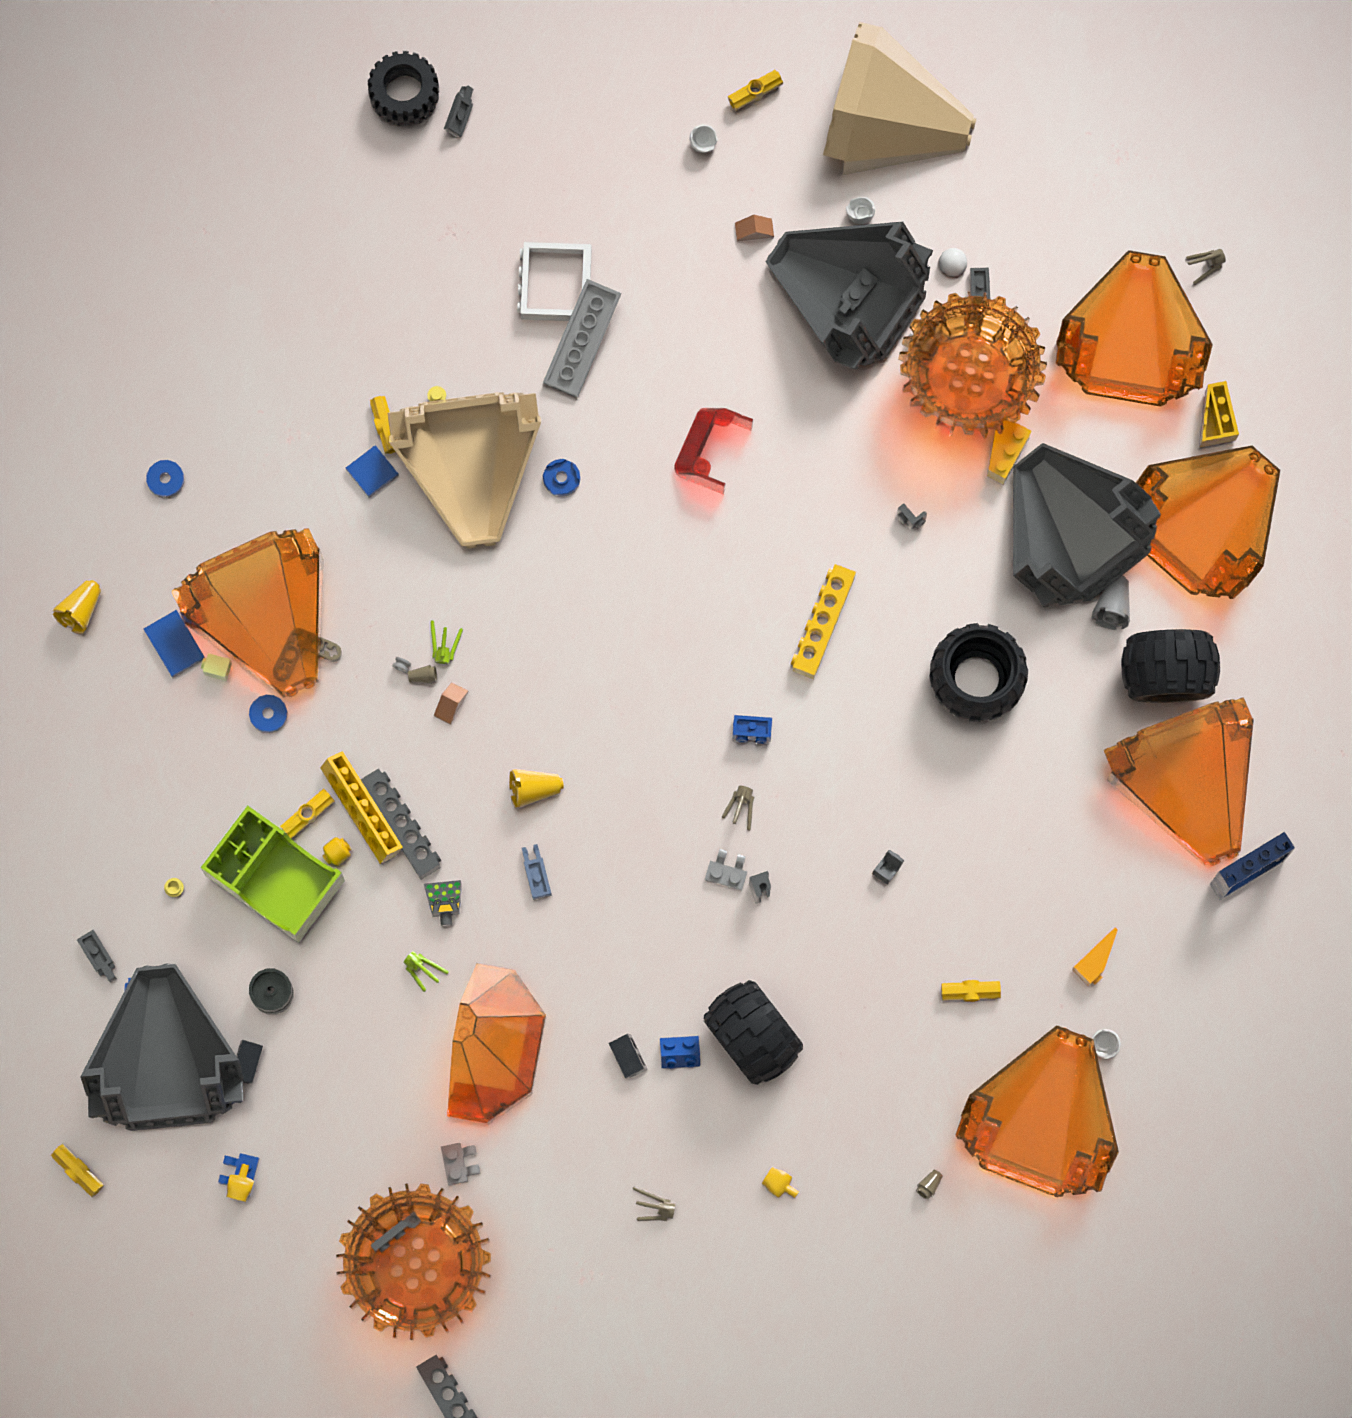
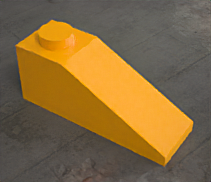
M1116 927L1072 969L1087 986H1090L1092 983L1096 985L1103 978L1101 974L1105 969L1118 931Z

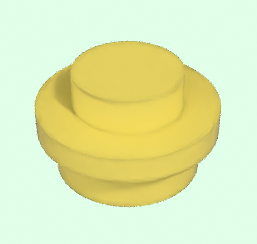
M434 386L428 391V400L446 399V391L440 386Z
M171 878L166 881L164 890L168 896L178 897L183 893L184 885L181 880Z

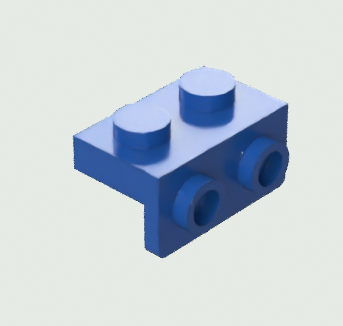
M734 715L732 739H736L737 742L746 743L748 740H753L758 744L771 742L772 718Z
M699 1036L660 1038L661 1068L673 1069L700 1066Z

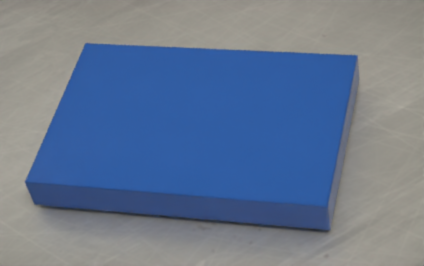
M177 610L143 628L172 678L205 658Z

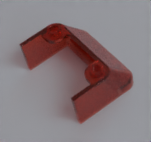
M701 408L695 416L675 462L674 471L676 475L724 495L726 483L709 477L711 465L708 460L700 457L714 424L720 427H727L732 423L752 431L753 419L727 408Z

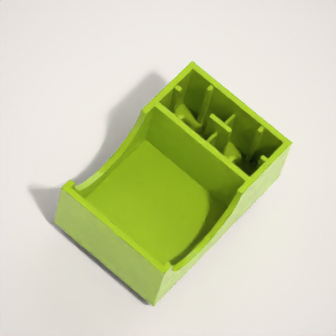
M248 805L201 866L207 878L298 943L345 882L342 872L336 868L329 867L294 842L282 829Z

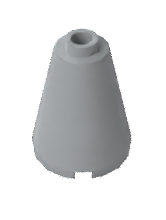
M1123 575L1104 589L1092 612V619L1095 618L1096 624L1116 630L1118 626H1122L1121 629H1125L1129 625V581Z

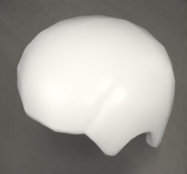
M702 124L696 126L691 131L689 140L691 147L695 151L707 153L714 149L718 138L711 126Z
M867 197L851 199L849 205L846 206L849 219L860 225L868 223L873 218L876 210L874 203Z
M949 248L942 252L938 260L941 271L948 276L957 277L967 268L966 255L957 248Z
M1102 1029L1093 1035L1090 1046L1096 1056L1102 1059H1110L1115 1057L1120 1051L1121 1042L1115 1032Z

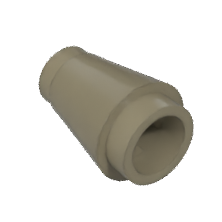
M428 665L408 671L409 682L427 684L436 682V667Z
M934 1169L917 1184L916 1192L925 1199L933 1197L943 1175Z

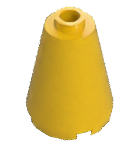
M93 580L83 582L53 609V617L63 627L70 626L73 628L72 632L83 634L87 629L100 596V585Z
M514 769L509 774V789H512L513 796H511L514 807H522L560 794L561 789L564 788L563 779L559 778L558 774Z

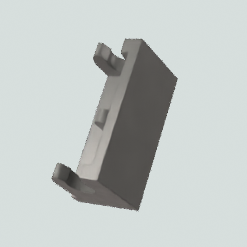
M768 871L749 877V886L756 904L761 902V892L766 891L767 897L770 896L771 884Z

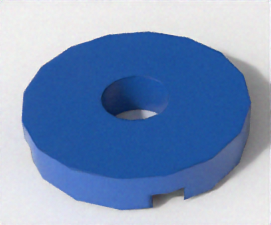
M557 459L550 462L543 473V482L547 491L559 497L569 496L574 493L579 487L581 480L576 464L566 459ZM558 474H565L567 479L564 482H559L556 479Z
M160 460L149 468L146 474V482L152 493L156 496L167 498L176 495L182 489L184 474L176 462ZM165 474L171 477L168 483L160 481V478Z
M266 694L259 696L250 706V721L261 732L272 733L278 731L287 720L288 712L286 705L275 695ZM267 709H271L274 712L273 716L269 719L263 716V712Z

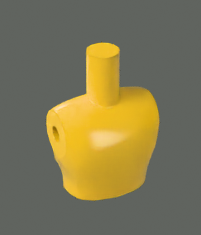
M242 1164L239 1175H230L226 1197L243 1202L247 1201L254 1183L252 1179L247 1178L249 1165Z
M774 1167L770 1169L762 1182V1185L778 1198L785 1192L794 1198L799 1193V1191L790 1186L792 1176Z

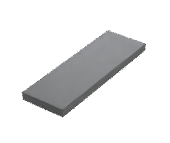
M586 279L543 384L578 398L622 293Z

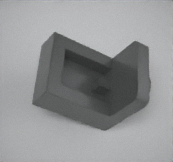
M904 503L898 507V519L903 524L906 523L911 530L914 527H921L926 522L927 513L925 511L915 517Z
M888 850L872 874L888 885L901 868L904 859L893 851Z

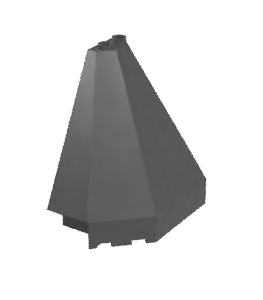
M901 221L787 231L778 240L777 245L768 255L765 262L833 360L852 369H857L859 365L866 366L874 363L876 359H886L925 300L927 291L924 290L925 281H928L930 273L928 259L932 256L933 250L915 243L908 228ZM865 268L878 278V281L853 311L848 309L841 316L837 312L843 304L840 302L841 296L862 269Z
M1042 443L1013 466V576L1031 592L1036 594L1043 607H1049L1052 603H1058L1059 605L1071 604L1074 600L1082 599L1083 602L1091 601L1150 554L1152 548L1150 543L1155 537L1157 530L1156 522L1160 518L1161 513L1152 501V497L1133 480Z
M166 963L159 966L146 965L136 968L80 1076L86 1096H88V1117L93 1119L100 1117L103 1118V1122L115 1126L119 1123L125 1125V1129L130 1131L211 1123L215 1120L217 1114L223 1115L232 1109L234 1103H241L243 1101L244 1078L239 1059L176 964Z

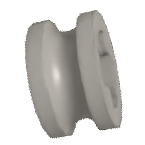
M396 657V663H393L392 667L401 672L408 673L409 670L407 668L411 666V663L403 658Z

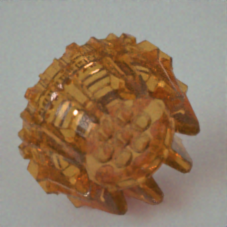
M968 291L966 297L962 298L957 293H952L948 295L946 303L942 304L937 300L934 301L931 311L927 312L923 309L920 314L921 319H914L911 322L910 329L913 332V336H904L902 345L907 347L908 350L900 352L898 360L903 362L900 365V375L909 378V382L903 385L902 392H910L915 396L910 400V407L920 406V413L925 417L931 415L938 417L934 427L935 430H937L939 425L947 426L950 428L949 436H952L956 426L962 427L967 435H973L977 429L985 439L988 435V429H996L999 434H1002L1004 430L1003 421L1017 422L1021 418L1020 413L1025 415L1030 413L1031 407L1027 402L1029 400L1038 401L1040 394L1034 387L1044 385L1046 375L1041 371L1046 370L1047 362L1041 361L1040 356L1044 354L1045 346L1037 345L1036 341L1040 337V332L1037 327L1028 326L1030 318L1024 319L1017 312V306L1012 309L1006 306V298L997 296L991 300L987 299V293H983L982 297L971 296ZM967 350L970 355L963 356L960 351ZM979 355H986L988 360H980ZM949 363H953L957 366V368L951 370L948 368L947 365ZM966 368H973L975 373H967ZM990 372L994 377L991 379L986 378L984 373ZM960 381L962 386L956 387L953 385V382ZM977 385L981 388V390L979 392H975L972 390L971 386Z
M406 1183L405 1191L393 1193L392 1187H388L390 1196L383 1198L376 1193L370 1197V1207L367 1210L360 1206L358 1207L362 1214L355 1223L350 1220L347 1221L353 1228L351 1232L341 1234L339 1242L345 1247V1253L336 1254V1258L343 1260L344 1271H338L337 1276L346 1277V1281L340 1286L343 1295L354 1296L355 1301L349 1306L352 1310L359 1306L366 1313L361 1320L366 1322L371 1317L374 1318L373 1328L379 1332L384 1331L388 1327L393 1328L394 1339H397L399 1331L410 1332V1340L414 1341L416 1331H421L425 1338L434 1337L436 1327L441 1325L448 1334L449 1330L446 1324L456 1317L461 1324L464 1323L459 1313L463 1310L474 1311L477 1307L474 1299L475 1293L486 1295V1291L479 1289L482 1278L491 1279L490 1274L482 1271L483 1266L491 1262V1253L482 1249V1246L490 1243L489 1238L481 1240L477 1231L484 1227L483 1223L472 1224L471 1219L474 1211L469 1205L459 1208L457 1206L460 1200L459 1196L456 1195L454 1200L451 1201L443 1196L445 1193L443 1188L440 1189L437 1195L433 1194L429 1184H420L416 1191H410L409 1184ZM415 1212L421 1223L415 1229H406V1234L398 1241L396 1239L392 1240L389 1243L391 1246L386 1251L375 1253L371 1247L372 1243L411 1213ZM416 1239H422L424 1241V1245L421 1249H415L413 1247V1243ZM397 1247L405 1248L403 1256L397 1257L395 1255ZM432 1251L439 1252L440 1256L437 1261L429 1260V1254ZM413 1259L421 1261L419 1268H411L410 1263ZM396 1266L401 1267L403 1270L402 1274L398 1277L392 1275V1269ZM429 1271L436 1272L437 1277L434 1281L426 1279V1274ZM413 1278L417 1279L418 1286L414 1289L408 1288V1281Z

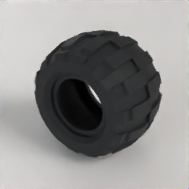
M978 623L966 624L965 627L956 628L948 633L937 645L930 663V684L935 692V697L942 706L944 705L950 710L949 713L958 718L964 717L974 722H981V720L987 719L991 721L1001 717L1007 711H1011L1020 700L1028 681L1027 658L1023 649L1016 643V639L1008 632L1004 633L999 630L998 626L991 624L984 626ZM971 657H982L989 660L996 667L999 682L991 695L985 697L969 695L956 685L955 673L958 666L964 660Z
M1167 629L1133 634L1126 639V647L1123 648L1121 658L1123 683L1125 689L1128 690V696L1139 702L1171 703L1207 699L1215 694V686L1218 685L1220 676V655L1217 644L1213 642L1211 634L1202 630Z
M748 980L744 984L740 982L728 988L716 997L708 1007L709 1011L704 1014V1023L752 1084L758 1085L762 1081L768 1082L778 1077L792 1066L798 1058V1053L803 1050L801 1040L755 981Z

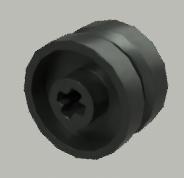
M266 968L257 972L252 977L249 984V995L253 1004L261 1012L266 1014L281 1013L290 1006L293 1000L294 989L289 978L282 971L275 968ZM271 988H274V992L269 994L268 990L271 991Z

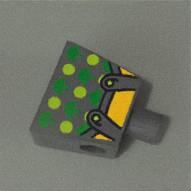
M461 880L424 884L432 917L440 916L442 927L452 926V915L460 914Z

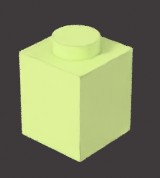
M208 653L207 658H203L201 669H203L205 676L227 681L232 662L228 658Z

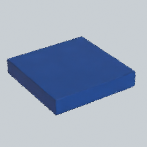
M376 445L346 467L347 472L369 498L399 476V473Z

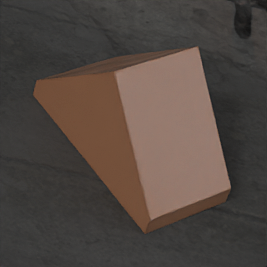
M753 214L735 222L737 241L774 238L771 218Z
M451 682L440 697L434 717L451 725L469 691Z

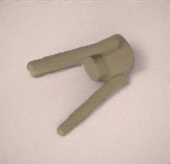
M1222 249L1186 256L1187 260L1195 259L1189 261L1188 265L1207 260L1210 266H1214L1193 282L1194 285L1214 271L1222 268L1221 264L1226 262Z
M738 786L722 818L726 817L736 800L738 806L733 819V824H736L742 805H747L748 803L747 830L750 831L752 807L755 798L752 796L753 789L746 786Z
M633 1187V1190L660 1201L659 1205L637 1201V1205L658 1209L657 1214L661 1215L637 1217V1221H667V1218L673 1219L675 1203H670L671 1200L664 1199L638 1187Z

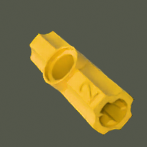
M774 69L759 79L751 80L748 85L730 94L727 98L732 108L737 111L753 101H759L763 95L783 85V80L779 72ZM758 88L760 91L754 93L751 91V89Z
M385 396L374 397L370 400V405L385 454L396 453L389 443L390 428L387 413L390 411Z
M323 788L310 801L301 805L298 811L280 826L281 829L292 839L308 824L313 823L335 800ZM311 810L312 815L309 818H304L303 812Z
M965 980L962 983H942L941 997L942 1001L963 1000L964 1002L980 1001V999L1001 998L1000 981L979 982V980Z
M64 1144L58 1146L50 1155L65 1170L64 1172L91 1197L95 1196L103 1188L102 1182Z

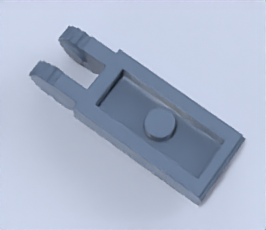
M538 844L533 845V851L536 855V859L529 860L526 847L522 848L525 861L524 866L533 900L552 896Z

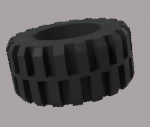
M398 51L392 52L390 57L388 55L383 56L382 62L377 61L374 64L375 69H371L369 73L370 78L368 79L370 102L378 116L383 115V120L387 122L392 120L393 124L398 126L399 123L409 126V122L413 121L417 124L422 117L426 119L429 116V111H434L436 108L435 103H438L439 100L438 77L433 65L428 64V60L425 57L420 59L419 54L415 52L411 55L409 51H403V54H398ZM400 76L413 77L421 84L420 92L414 98L406 101H398L391 98L387 94L386 88L393 79Z

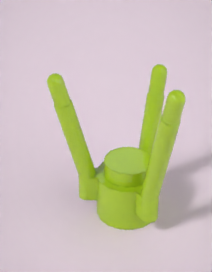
M431 620L432 658H435V663L449 664L450 660L454 659V653L463 629H459L452 649L449 652L450 648L445 647L447 627H444L441 647H438L437 650L434 621Z
M413 951L405 958L403 963L407 966L406 970L412 975L422 991L425 992L426 988L414 970L417 972L421 969L436 983H439V979L423 966L424 962L445 974L449 972L428 960L422 954H416Z

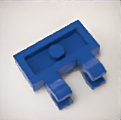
M240 1153L239 1159L224 1156L223 1163L225 1165L236 1167L234 1175H239L242 1164L249 1165L247 1178L254 1181L259 1162L258 1157ZM220 1175L219 1184L227 1185L229 1176Z

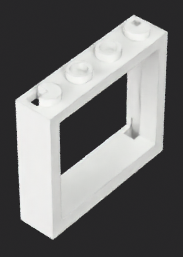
M524 242V248H520V260H523V266H519V277L522 278V284H518V295H521V302H518L517 313H521V320L569 321L573 310L527 308L529 252L583 254V289L586 279L590 280L591 244Z

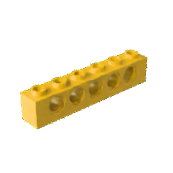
M834 564L833 569L829 568L825 578L828 579L826 586L822 585L818 595L821 599L819 603L815 602L811 612L814 614L813 619H808L805 626L806 636L805 638L801 637L798 648H800L798 655L794 654L790 665H793V672L814 680L855 579V571ZM838 583L842 588L834 590L831 585ZM827 600H831L834 602L835 605L833 607H827L825 606L824 602ZM820 617H824L828 622L822 625L817 620ZM816 634L821 639L818 642H814L810 637ZM805 652H811L814 655V657L811 659H806L803 656V654Z
M343 751L327 758L320 769L378 862L381 864L396 857L403 847Z

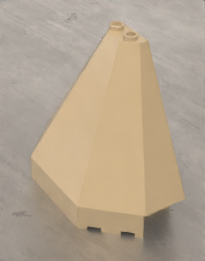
M859 22L851 43L833 108L832 120L823 155L844 160L843 175L960 153L965 151L966 146H970L972 135H969L970 129H974L977 118H973L974 115L883 27Z
M504 392L436 400L387 413L390 428L389 443L460 545L466 546V548H475L477 544L485 543V546H492L499 542L541 424L536 393L504 394Z

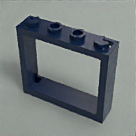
M1283 832L1220 870L1211 881L1210 886L1219 900H1222L1283 863L1295 847L1287 834Z

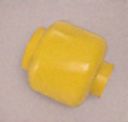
M334 837L323 846L325 854L322 857L328 864L333 863L339 866L351 856L350 851L352 849L344 838Z

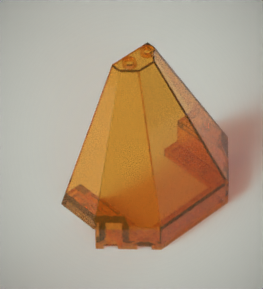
M1128 250L1062 319L1057 341L1056 364L1062 366L1074 383L1077 382L1082 387L1081 390L1087 395L1161 407L1173 398L1177 400L1188 395L1189 391L1193 389L1199 390L1203 388L1204 373L1207 370L1213 344L1166 256Z
M1253 445L1148 465L1136 483L1152 497V501L1161 515L1157 519L1156 534L1154 539L1151 540L1150 546L1152 548L1147 556L1191 595L1201 593L1206 594L1208 597L1220 598L1221 596H1228L1229 599H1234L1250 585L1264 567L1281 470Z
M304 528L299 532L296 529L284 530L282 534H278L277 531H270L200 563L196 567L197 572L195 574H189L181 582L182 586L171 591L178 604L183 621L187 626L283 698L295 696L298 691L304 688L310 689L319 682L324 559L320 547L318 548L309 528Z
M1244 697L1237 700H1225L1222 703H1219V701L1183 713L1141 729L1136 735L1127 737L1117 742V745L1103 750L1112 770L1107 781L1204 866L1208 864L1210 866L1221 863V859L1226 857L1228 860L1239 856L1238 853L1241 851L1254 722Z
M479 963L475 965L460 1001L452 1041L448 1117L487 1123L489 1125L533 1094L547 1017L517 972L513 969Z
M1056 1025L969 1095L955 1136L957 1139L963 1140L965 1143L964 1147L972 1157L976 1156L979 1160V1166L983 1170L1054 1197H1063L1064 1193H1071L1072 1195L1086 1194L1087 1190L1102 1191L1107 1173L1110 1172L1119 1150L1093 1039Z

